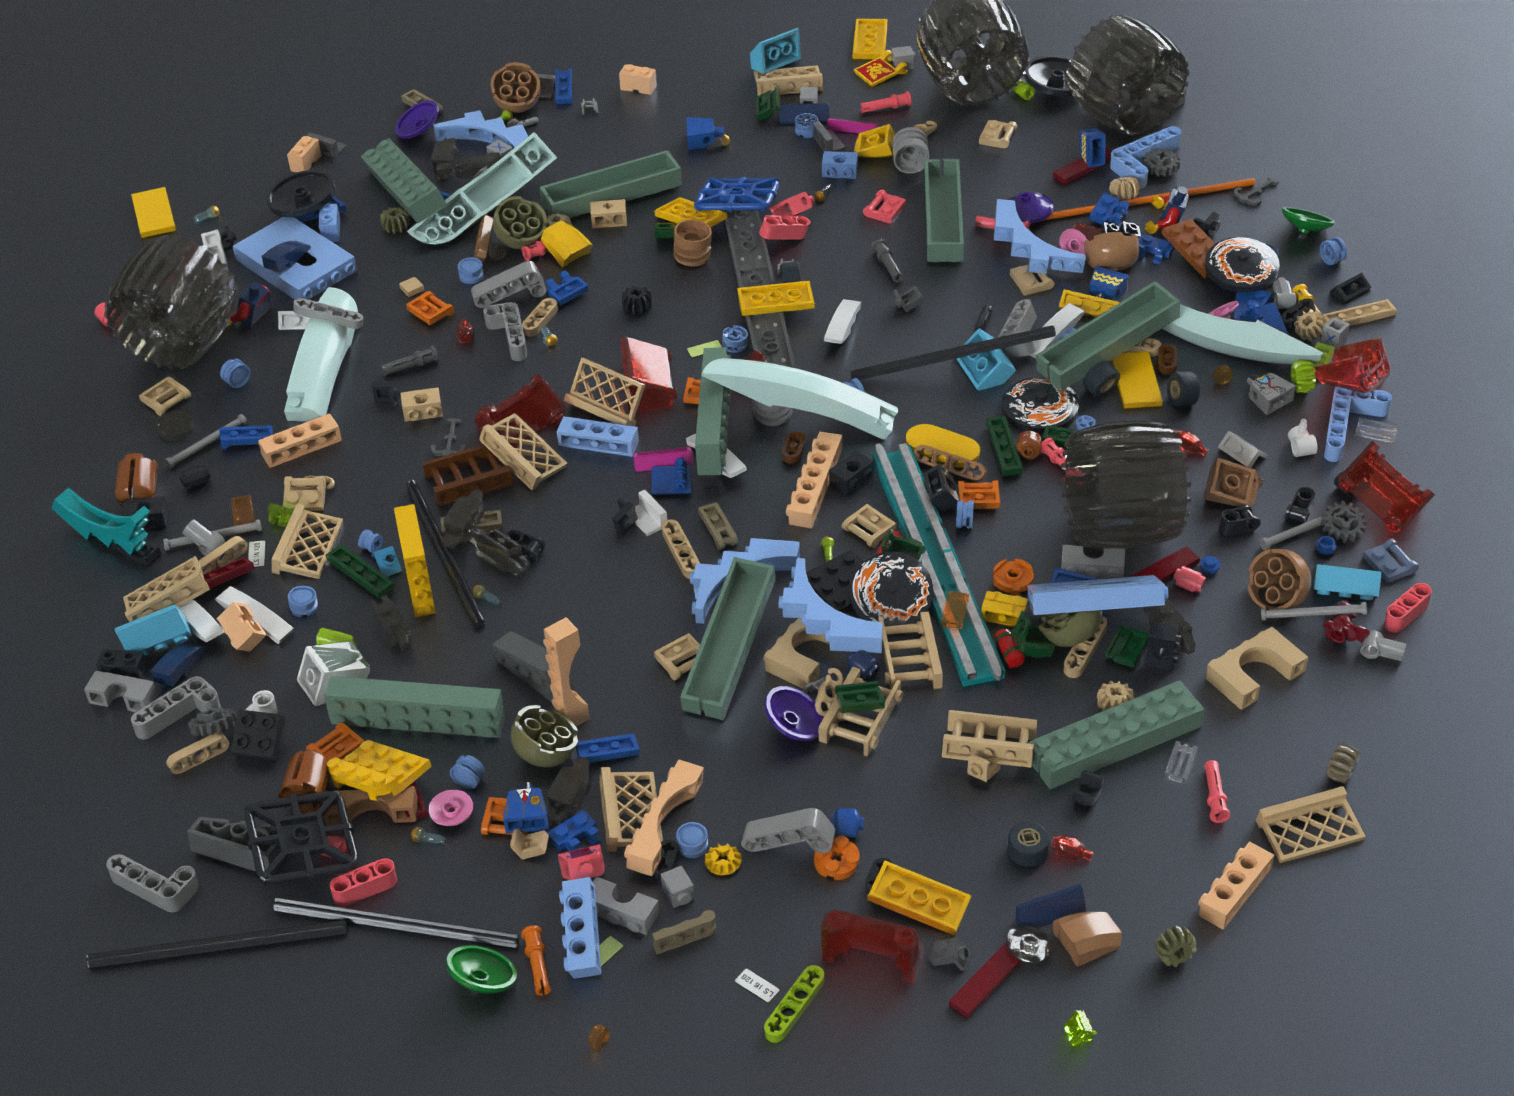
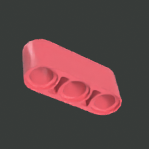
M768 215L764 217L759 235L765 239H804L811 222L804 216Z
M1417 583L1387 608L1384 621L1385 629L1392 633H1398L1423 613L1429 606L1432 593L1431 587L1425 583Z
M386 858L380 859L334 878L330 882L334 903L339 907H345L394 887L397 883L394 862Z

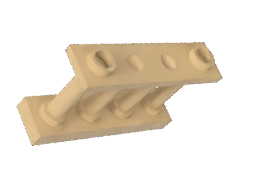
M929 611L920 612V621H917V624L885 627L883 616L878 617V622H883L882 652L886 672H884L885 685H889L890 690H892L897 680L928 679V681L932 680L934 689L942 688L943 673ZM912 632L922 634L920 639L888 642L887 635ZM919 647L925 649L922 655L891 658L890 650ZM919 663L929 665V668L923 671L894 674L893 666Z
M852 667L843 685L865 682L860 678L861 669ZM897 680L892 690L879 686L882 695L887 697L884 709L872 710L879 713L875 720L854 713H841L836 695L819 725V741L827 744L831 736L834 737L835 735L864 744V756L868 757L871 750H875L877 747L878 737L895 705L902 700L901 681ZM847 720L869 727L870 730L866 736L838 727L839 721Z
M949 710L947 731H953L952 735L944 734L942 758L968 760V757L973 754L994 764L1031 768L1034 744H1028V740L1036 739L1037 720ZM962 732H964V733H973V734H975V736H974V737L961 736V733H962ZM983 736H997V739H984ZM1006 737L1019 739V743L1005 740Z

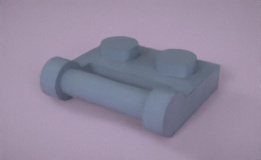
M1393 538L1387 540L1385 544L1363 552L1365 561L1375 571L1382 572L1381 578L1386 583L1411 575L1419 569V565L1415 561L1410 560L1398 547V543ZM1389 552H1392L1405 566L1401 567Z

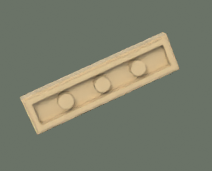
M1386 299L1323 315L1327 322L1335 317L1352 326L1394 316L1397 310Z

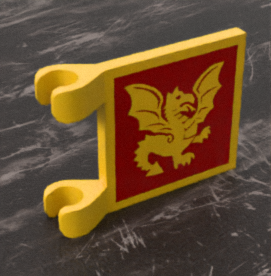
M886 50L880 57L855 68L854 73L873 87L898 74H906L908 70L904 68L907 66L905 62L899 63L896 68L889 64L891 56L889 55L892 52Z

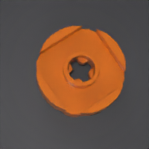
M1014 558V561L1009 562L1008 559L998 562L994 567L993 585L1012 596L1021 595V592L1028 590L1027 585L1034 583L1033 568L1022 559Z
M840 835L834 838L831 851L828 853L814 851V866L817 872L826 878L827 875L834 877V880L849 878L855 874L860 863V853L857 846L849 841L846 836ZM834 856L841 857V861H837L836 859L832 860V858Z

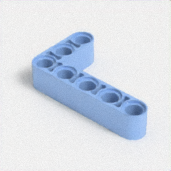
M1171 126L1114 149L1111 152L1110 169L1121 178H1136L1140 189L1147 186L1148 169L1142 164L1143 156L1146 155V152L1150 153L1151 149L1157 151V148L1160 150L1166 148L1169 152L1179 148L1181 129Z
M1347 385L1335 387L1324 451L1325 459L1331 462L1341 460L1349 412L1384 417L1389 413L1392 399L1391 394L1386 391Z

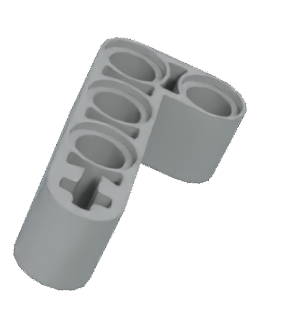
M526 261L472 287L471 293L474 304L479 308H484L525 288H528L532 296L542 297L546 293V286L535 263Z
M1029 299L1021 300L1015 305L998 337L1029 331L1032 328L1037 316ZM1032 341L1001 349L1009 358L1031 355L1035 352L1036 347Z
M508 302L485 307L483 313L486 328L491 330L505 328L511 359L514 361L525 360L527 358L526 341L518 305Z
M196 676L188 679L134 713L131 717V723L136 737L144 740L151 738L196 708L200 712H204L211 707L219 709L221 704L217 691L202 677Z
M808 808L748 822L745 826L741 845L747 851L758 852L806 841L814 851L828 853L832 848L835 828L822 811L816 808Z
M121 854L111 856L106 863L114 884L167 912H177L182 909L199 890L198 879L194 868L191 866L179 867L169 878H166Z

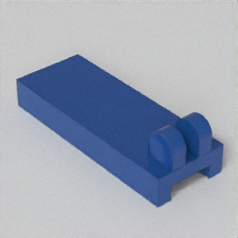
M568 68V71L555 69L556 104H572V68Z
M273 426L220 428L221 448L227 449L231 445L259 444L258 440L273 435Z
M634 733L579 741L576 745L577 757L581 766H586L591 762L637 756L640 750Z

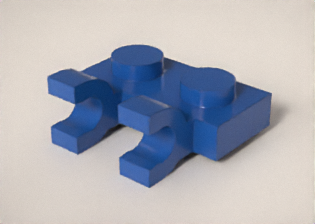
M1103 193L1090 213L1089 220L1101 225L1103 222L1120 226V219L1128 214L1129 210L1127 208L1130 203L1127 201L1120 202L1119 198Z
M1141 234L1138 239L1139 255L1137 259L1143 260L1148 252L1155 254L1153 263L1160 264L1163 257L1169 258L1175 247L1166 239Z
M567 271L559 273L563 279L560 281L561 285L559 286L552 278L545 281V284L549 287L546 289V292L550 298L557 301L559 306L589 290L587 283L578 276L572 278Z
M584 810L546 832L549 835L548 839L559 851L565 848L569 852L578 850V846L581 845L579 840L583 837L592 846L601 843V840L597 837L599 834L597 823Z

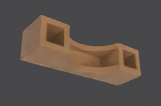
M415 786L405 788L396 796H393L392 793L378 796L377 801L370 800L368 793L359 789L337 790L342 793L350 823L359 814L371 810L387 813L394 823L416 822L418 799ZM333 805L325 814L326 826L341 824L337 805ZM404 811H408L410 817H407Z

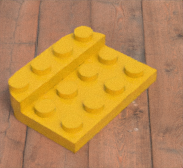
M371 740L361 743L357 749L346 755L343 760L334 757L327 762L331 779L336 788L340 789L343 785L365 791L368 793L370 800L374 801L378 800V796L392 793L393 796L398 795L432 767L429 759Z

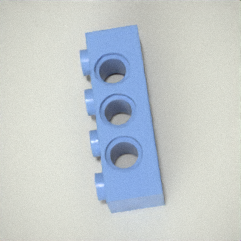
M564 416L557 430L558 446L633 457L639 443L638 427Z
M590 877L562 881L563 890L559 891V898L561 904H564V912H561V923L565 927V934L562 935L563 947L567 949V957H564L565 971H568L573 979L602 975L595 885ZM577 903H582L580 908L573 909ZM584 925L582 930L575 931L577 926ZM586 947L583 953L576 954L579 948Z

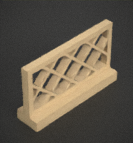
M818 65L774 69L764 74L754 71L758 96L769 90L771 92L774 91L775 87L779 89L780 95L800 93L801 87H818V91H823V76L819 71Z
M581 358L570 393H566L564 401L612 423L635 427L637 421L634 418L645 384L586 358ZM586 364L590 365L592 373L587 376L584 373V368ZM603 371L606 374L607 380L601 383L598 374ZM594 376L597 385L590 389L587 379ZM619 378L623 387L616 390L613 380ZM583 382L586 391L579 393L577 392L578 386ZM609 383L612 392L605 395L602 386ZM632 385L638 387L634 396H631L628 388ZM596 389H599L602 397L598 400H595L592 394ZM624 390L627 399L621 402L618 393ZM614 395L617 405L610 407L607 398ZM628 402L631 407L629 415L624 412L622 406Z
M515 413L492 426L488 424L482 429L479 441L503 464L509 465L511 471L531 490L537 488L541 481L564 469L568 464ZM514 421L519 428L509 427V423ZM496 430L505 431V436L500 435ZM508 433H517L519 438L508 437ZM522 434L530 436L532 441L522 439ZM508 442L518 444V448H513ZM522 445L532 446V451L522 449ZM535 447L544 449L545 453L535 452ZM522 455L532 456V461H527ZM535 457L545 459V463L535 462ZM554 460L558 465H550L548 461ZM535 468L545 469V473L541 474Z
M296 504L271 559L272 573L280 575L281 571L319 579L327 562L326 554L334 546L343 525V519L305 510V505ZM310 518L315 519L317 522L308 525L306 520ZM329 523L337 524L336 527L327 529L325 526ZM321 526L323 531L315 534L312 529ZM308 531L311 536L302 539L300 534ZM325 536L329 537L330 541L321 543L319 538ZM311 541H315L317 543L316 546L309 548L306 544ZM302 545L305 550L296 553L294 548ZM322 550L324 555L314 556L313 552ZM305 555L310 556L311 559L305 562H302V560L300 559V557H303ZM292 560H296L298 562V564L294 566L286 565L287 562ZM315 564L318 569L313 571L308 570L307 567Z
M196 556L124 596L123 599L127 610L125 616L129 622L174 604L180 607L210 590Z
M601 767L599 786L607 852H616L617 847H627L628 844L631 845L633 843V838L622 839L621 834L627 830L634 835L636 829L631 825L636 821L642 824V816L646 812H650L651 803L654 797L657 798L654 772H611L610 767ZM615 780H624L628 784L622 788L615 783ZM639 780H649V784L645 788L637 782ZM634 787L640 792L633 796L627 790ZM623 795L630 801L623 805L617 799ZM643 795L652 800L648 805L639 800ZM636 804L642 810L636 814L629 808ZM626 813L632 819L626 823L619 817ZM661 824L658 829L660 842L663 841Z
M1343 786L1260 809L1255 820L1258 827L1263 828L1280 863L1358 842L1366 837L1346 800L1347 792ZM1342 806L1346 813L1345 818L1331 813L1333 808ZM1319 813L1326 816L1324 824L1310 819L1312 814ZM1329 818L1342 823L1339 831L1326 826ZM1298 819L1305 822L1303 830L1290 825L1291 820ZM1308 824L1321 829L1318 837L1305 831ZM1278 825L1284 828L1282 836L1273 833L1270 826ZM1344 825L1353 828L1356 835L1349 836L1342 833ZM1287 830L1300 835L1297 843L1284 837ZM1323 831L1337 836L1335 841L1328 842L1321 839ZM1302 837L1316 842L1314 847L1307 848L1301 845ZM1281 843L1293 847V853L1283 855L1280 849Z

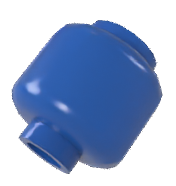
M839 808L835 811V814H831V823L835 828L836 837L842 835L847 838H856L859 830L863 831L864 817H859L857 809Z

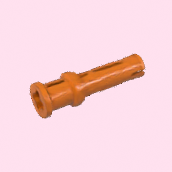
M533 925L524 928L521 931V936L526 943L524 952L530 958L535 993L543 996L542 986L544 987L545 995L551 991L543 956L546 952V947L541 940L542 928Z

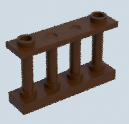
M485 445L422 463L425 479L434 478L437 485L433 489L438 507L513 485L510 466L501 467L497 460L498 458ZM490 461L493 470L482 473L478 464ZM471 467L475 475L463 478L460 469ZM452 472L456 481L445 484L441 475Z

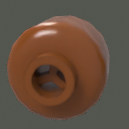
M1024 431L1018 436L1016 449L1021 458L1032 460L1040 455L1042 443L1040 435L1034 431Z

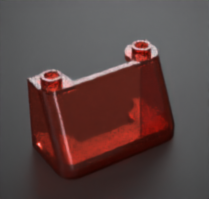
M620 337L624 375L645 384L637 410L674 407L673 399H677L676 387L672 388L669 368V362H672L671 351H667V347L631 337ZM635 385L628 387L631 396L636 395L638 387ZM628 402V411H630L631 407Z
M1382 337L1337 347L1334 354H1332L1333 363L1319 364L1315 367V377L1321 383L1361 393L1373 392L1390 375V364Z
M540 373L531 377L533 381L531 384L522 386L521 391L498 405L493 406L492 404L488 407L486 404L478 410L474 424L482 432L484 426L488 424L492 426L515 413L537 433L553 422H560L565 416L564 413L567 406ZM514 421L509 423V427L519 428ZM496 430L500 435L505 436V431ZM509 432L508 437L519 438V434ZM522 434V439L526 440L530 437ZM508 442L513 448L518 447V444Z
M1372 440L1338 477V484L1344 491L1351 492L1386 523L1385 526L1390 531L1401 532L1435 494L1428 488L1422 491L1418 489L1420 485H1413L1383 459L1385 457L1383 453L1379 455L1377 450L1380 447Z
M840 910L828 912L821 925L822 961L834 963L835 957L840 954L848 957L852 947L896 958L894 968L902 970V981L915 982L924 955V944L913 928Z

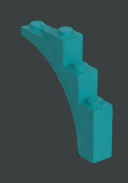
M67 488L54 499L51 509L86 540L91 536L97 537L108 548L114 543L118 544L130 555L135 551L140 552L147 544L145 540L148 534L144 531L143 527L149 521L147 517L150 511L145 506L132 516L113 515L91 505L70 488Z

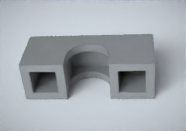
M1063 545L1061 569L1100 579L1123 578L1125 549L1104 548L1103 556L1093 559L1083 553V546Z
M95 671L84 688L90 704L109 707L115 698L123 696L127 710L131 712L139 711L158 697L154 681L112 674L110 672Z
M596 877L593 883L595 885L597 916L608 920L612 924L627 927L632 932L647 935L660 915L658 900L637 892L631 901L626 903L617 902L619 899L617 884Z

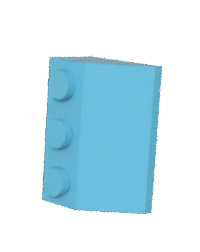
M795 28L759 42L750 53L751 69L764 74L800 60L799 29Z
M978 329L964 345L993 339L994 337ZM1002 349L957 358V361L979 391L1004 384L1016 371Z
M1314 564L1313 589L1318 590L1317 594L1330 595V591L1339 592L1340 597L1351 598L1352 594H1359L1360 599L1373 600V596L1379 597L1382 572Z
M175 604L114 628L125 651L143 652L145 658L148 656V653L164 651L168 648V645L184 643L188 640V637L193 636L184 612Z

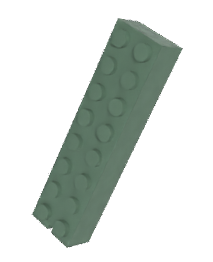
M390 138L381 141L376 146V149H369L361 156L371 174L417 224L446 205L438 188Z
M666 150L541 186V203L549 216L551 213H559L560 215L565 214L569 218L577 217L591 212L590 202L625 199V202L681 186V167L670 152Z
M927 159L924 161L927 262L963 261L964 240L959 159H944L943 176H940V159Z
M1154 281L1036 354L1037 371L1047 380L1050 379V382L1056 388L1063 391L1085 377L1089 370L1098 363L1111 361L1180 317V301Z
M727 347L704 348L702 372L707 364L713 360L721 358L731 359V355H727ZM701 376L695 439L698 475H722V467H726V455L723 454H727L726 442H728V432L725 429H729V421L726 417H729L730 414L729 406L727 405H730V394L728 393H731V389Z
M737 557L733 558L680 696L683 711L699 715L703 711L705 716L724 720L776 580L773 565Z
M331 676L324 694L330 722L336 725L342 722L348 726L500 738L505 722L501 689Z
M1179 680L1029 741L1028 744H1034L1032 766L1037 773L1040 772V777L1048 788L1053 789L1081 777L1083 770L1094 772L1202 727L1205 709L1182 681Z

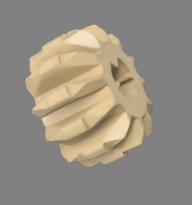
M1123 177L1112 180L1109 189L1112 196L1125 200L1135 198L1139 194L1140 187L1136 178Z
M1310 309L1308 313L1303 311V315L1297 316L1298 321L1294 322L1295 332L1304 341L1312 342L1313 338L1319 340V335H1322L1323 326L1327 322L1326 318L1318 310L1314 312Z
M1110 680L1108 684H1102L1101 689L1097 692L1098 708L1105 711L1134 699L1133 689L1128 687V683L1122 685L1120 680L1117 683H1113Z

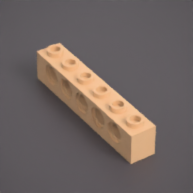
M819 431L817 439H813L812 452H808L807 464H804L802 467V477L798 478L797 489L792 492L791 504H788L786 508L789 525L812 529L829 486V470L837 465L842 452V435Z

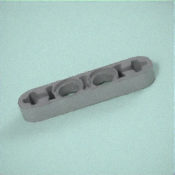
M303 298L294 300L293 311L298 315L329 320L351 329H359L363 326L364 317L358 312Z

